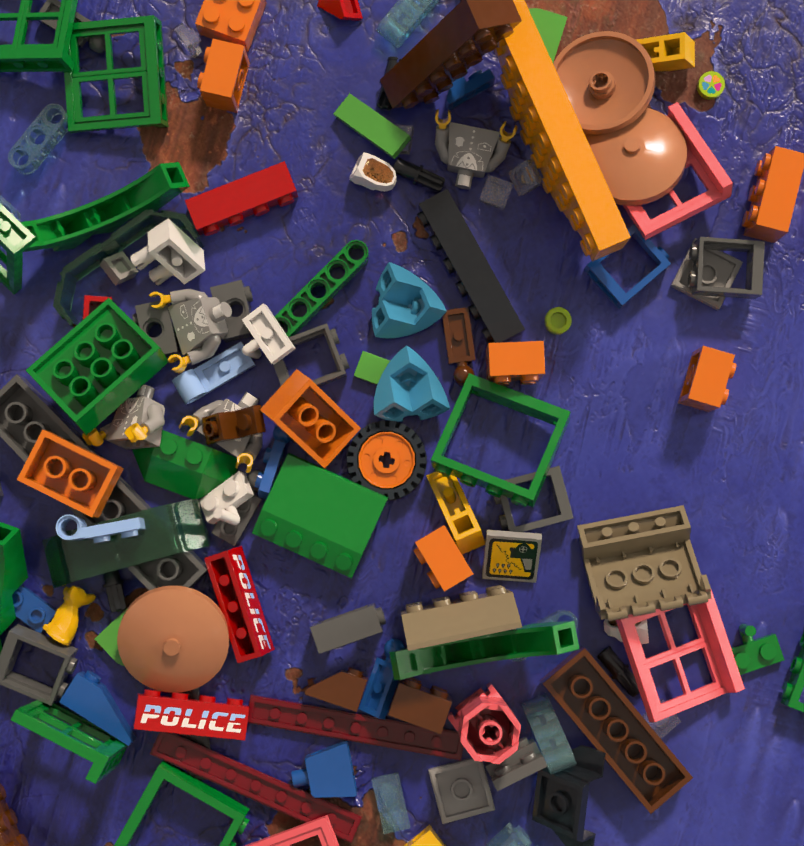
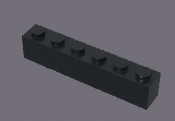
M448 189L419 203L420 212L417 213V217L423 228L428 226L432 236L429 238L435 250L441 249L445 257L442 262L449 274L454 273L458 282L455 283V286L462 298L465 296L468 298L471 304L468 306V309L475 321L479 319L484 327L481 333L487 344L507 342L522 334L525 330L523 324Z

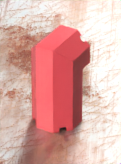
M490 682L486 685L489 690L485 692L482 688L476 690L455 707L458 711L455 716L450 712L447 718L457 730L460 742L474 761L500 764L518 750L521 724Z

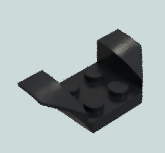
M580 745L556 760L547 763V767L537 772L532 820L552 829L565 846H594L596 834L584 829L590 782L603 777L606 753L584 745Z

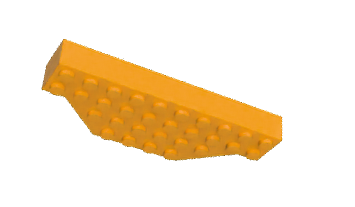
M513 0L522 21L513 29L514 33L507 38L501 39L497 43L498 47L493 50L499 59L503 73L500 75L504 88L508 91L512 105L509 107L513 120L515 122L519 121L521 125L520 135L523 143L529 145L533 152L530 156L535 169L540 168L544 177L541 179L545 192L547 194L551 193L559 211L565 214L574 231H577L582 237L580 245L585 256L590 255L591 260L595 261L622 249L631 237L525 0Z

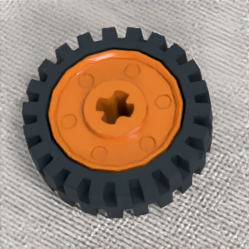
M383 420L373 422L362 428L353 438L347 452V469L351 480L388 497L387 501L403 498L414 491L422 481L426 471L427 456L423 442L411 428L396 421ZM385 453H389L391 459L395 460L393 465L389 464V468H384L383 463L379 462L380 457H384Z

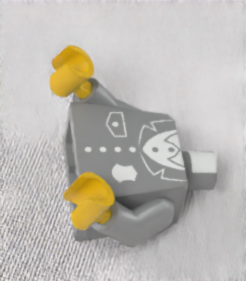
M437 109L435 121L439 125L436 126L435 146L439 157L444 164H447V171L457 173L455 186L461 189H471L473 177L484 178L486 172H493L505 160L511 144L510 139L517 132V125H515L512 133H507L504 129L507 122L505 121L500 128V132L450 122L451 112L449 109L448 117L442 120L438 117L439 109Z
M193 289L171 291L170 295L152 292L149 297L160 296L161 302L158 305H151V307L162 309L167 303L172 304L168 307L182 355H187L185 357H181L178 354L171 355L168 358L169 363L180 360L179 366L171 370L176 373H182L185 371L187 364L191 363L194 365L211 358L218 349L221 339L228 334L225 319L232 315L230 305L226 302L220 303L216 297H208L205 292Z
M148 385L140 387L135 398H128L117 408L111 423L100 428L99 432L94 428L88 435L82 434L86 444L100 446L104 440H107L126 450L160 447L162 428L165 424L164 405L152 400L155 389Z
M246 392L238 405L229 399L214 401L201 407L191 416L184 417L179 425V429L183 425L190 426L191 429L188 431L187 436H192L196 428L199 427L197 431L205 436L203 432V417L220 412L244 409L257 405L260 400ZM263 433L216 444L237 457L236 468H238L239 464L245 463L248 465L246 473H250L253 461L262 448Z

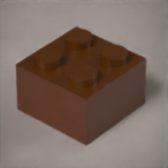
M413 677L399 680L388 715L441 734L452 704L451 696L447 693L448 690L432 685L431 689L422 686L421 680Z

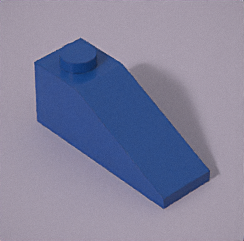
M89 670L86 673L84 671L77 673L59 702L126 745L130 746L134 743L137 737L106 685L100 682L101 677Z

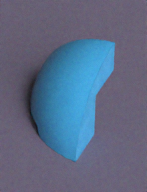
M389 262L386 265L376 286V291L380 293L379 303L376 308H372V326L375 337L399 338L415 334L434 324L447 312L437 294L419 277L396 264Z
M406 345L392 358L380 377L374 396V415L385 420L402 422L405 416L418 415L420 420H424L446 412L450 409V405L440 381L422 357Z

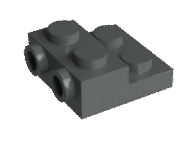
M527 737L519 739L518 750L502 763L484 762L497 791L548 766L534 739L528 740Z

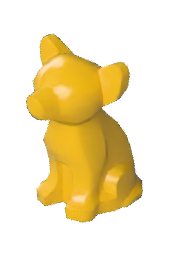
M77 586L64 588V603L56 609L52 621L44 624L42 627L54 640L67 646L70 645L77 631L79 621L78 608L92 603L96 598L94 594H86L82 588Z

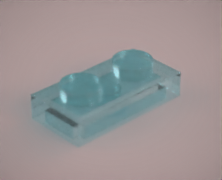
M396 772L372 778L383 833L388 834L411 828L399 773Z

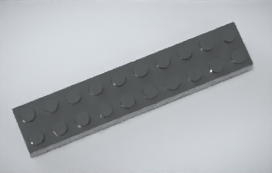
M16 374L0 390V437L24 462H26L42 429L50 431L102 457L91 445L86 444L83 437L25 377ZM121 476L99 518H92L68 506L77 516L85 520L87 527L137 517L144 518L146 529L139 530V536L122 539L121 534L110 536L111 541L103 543L149 591L158 587L172 585L192 588L208 573L206 563Z

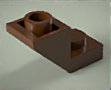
M261 405L203 417V432L206 444L220 443L266 432L263 413L260 411Z

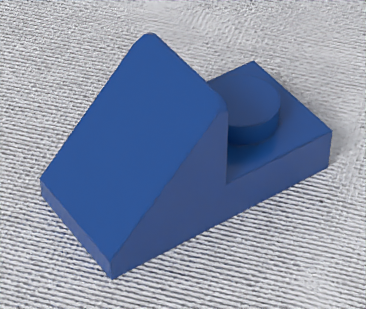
M490 69L484 72L479 70L469 76V81H466L464 77L456 79L453 82V87L448 91L446 109L451 111L494 86L495 76Z

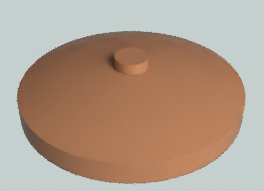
M601 31L584 35L566 46L553 62L582 130L586 134H608L625 128L641 116L652 99L655 88V71L651 58L638 41L625 34Z
M646 108L641 116L623 129L599 135L584 133L616 204L636 206L656 201L668 194L683 176L687 161L685 138L675 122L661 112Z
M173 585L152 589L134 600L122 617L117 635L119 655L129 673L145 686L168 693L190 691L209 682L222 668L228 654L230 640L225 616L212 599L195 589Z

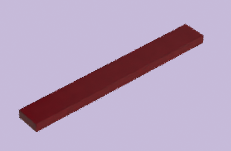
M250 695L248 723L460 761L462 758L463 745L460 742L457 730L443 728L442 733L438 734L405 721L389 718L383 720L372 715Z
M159 732L150 752V755L304 823L328 815L336 837L350 843L362 819L361 815L322 798H314L309 792L297 787L294 788L291 784L175 733Z

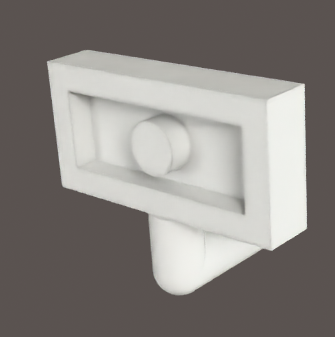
M260 305L242 319L254 337L253 340L243 346L242 353L244 355L259 359L262 355L259 349L261 348L270 363L275 365L296 349L267 305Z
M238 471L201 498L199 502L208 523L214 525L221 520L231 525H238L240 517L236 508L253 497L254 494L246 473Z

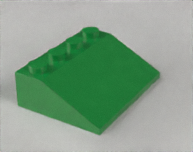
M108 298L28 367L26 372L67 416L88 435L168 363V359L161 348Z
M288 453L263 505L252 534L352 578L388 497Z

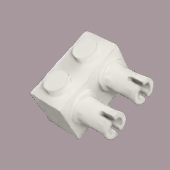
M169 218L148 231V245L130 257L133 265L137 266L139 270H142L154 260L161 263V265L149 271L150 279L158 286L171 276L177 277L183 284H186L205 271L204 250Z

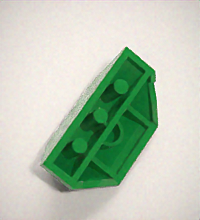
M162 430L160 447L132 449L145 482L194 500L206 496L237 473L238 470L235 467L237 457Z

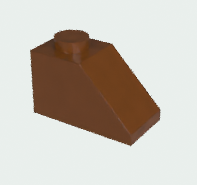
M348 667V670L341 669L309 685L306 688L305 695L357 712L368 677L363 676L364 671Z

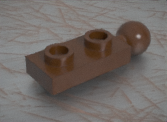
M468 307L447 310L442 316L448 364H457L453 378L460 386L464 385L469 373L475 375L473 369L468 366V362L476 360Z

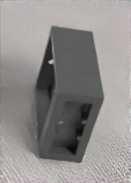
M699 237L694 244H691L689 259L693 261V271H689L688 287H692L691 295L745 299L760 297L763 288L765 241ZM704 249L747 252L745 289L702 286Z
M327 323L289 337L292 344L298 346L325 336L338 371L312 380L318 387L347 377L345 370L350 368L345 354L339 355L336 345L340 341L335 328L329 330ZM281 359L275 365L273 364L281 386L290 377L284 359Z
M560 466L550 468L547 474L558 515L515 526L508 498L503 495L501 497L493 496L495 505L500 504L503 514L498 516L502 531L524 532L574 519ZM536 472L506 479L505 481L513 484L533 480Z
M375 603L314 623L310 629L320 654L383 632L382 625L386 624V619L382 607L376 608Z
M17 624L8 632L0 654V685L52 706L59 698H62L69 687L66 680L69 674H73L77 666L78 659L75 656L78 649L70 645H63L51 637ZM23 641L64 658L53 687L12 671Z

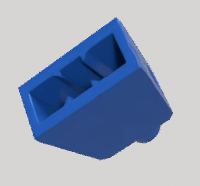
M347 740L306 755V768L291 771L294 788L310 785L311 795L314 798L357 796L358 790Z

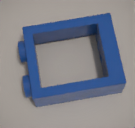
M635 224L628 229L630 237L633 236L657 263L658 266L625 293L600 264L609 255L589 262L584 268V271L618 309L671 264L668 261L669 255L660 246L657 248L650 240L652 237L645 240Z

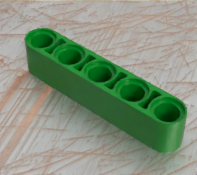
M352 240L347 243L274 316L279 324H286L288 326V332L286 333L288 338L296 335L367 264L369 252L364 242ZM353 249H361L364 252V256L360 260H353L349 254ZM334 268H343L345 275L341 279H334L330 275ZM323 286L326 289V294L322 298L313 297L312 290L315 287ZM297 305L307 307V313L303 317L293 315V309Z

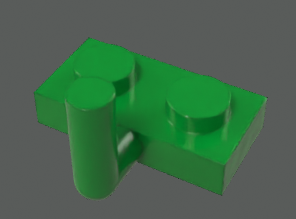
M747 624L739 626V633L743 644L731 647L740 675L784 661L776 634H770L754 640L752 637L756 634L754 626Z

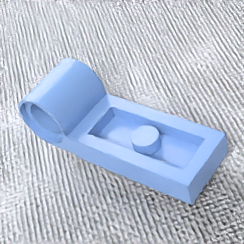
M242 342L232 346L197 368L181 373L172 380L186 405L256 366L251 357L242 353L244 346Z
M64 515L56 523V532L60 538L71 541L93 539L94 544L111 541L110 536L121 534L122 539L139 536L138 531L146 529L144 518L140 517L87 527L83 518L75 515ZM74 520L77 523V531L70 536L66 532V525L69 521Z

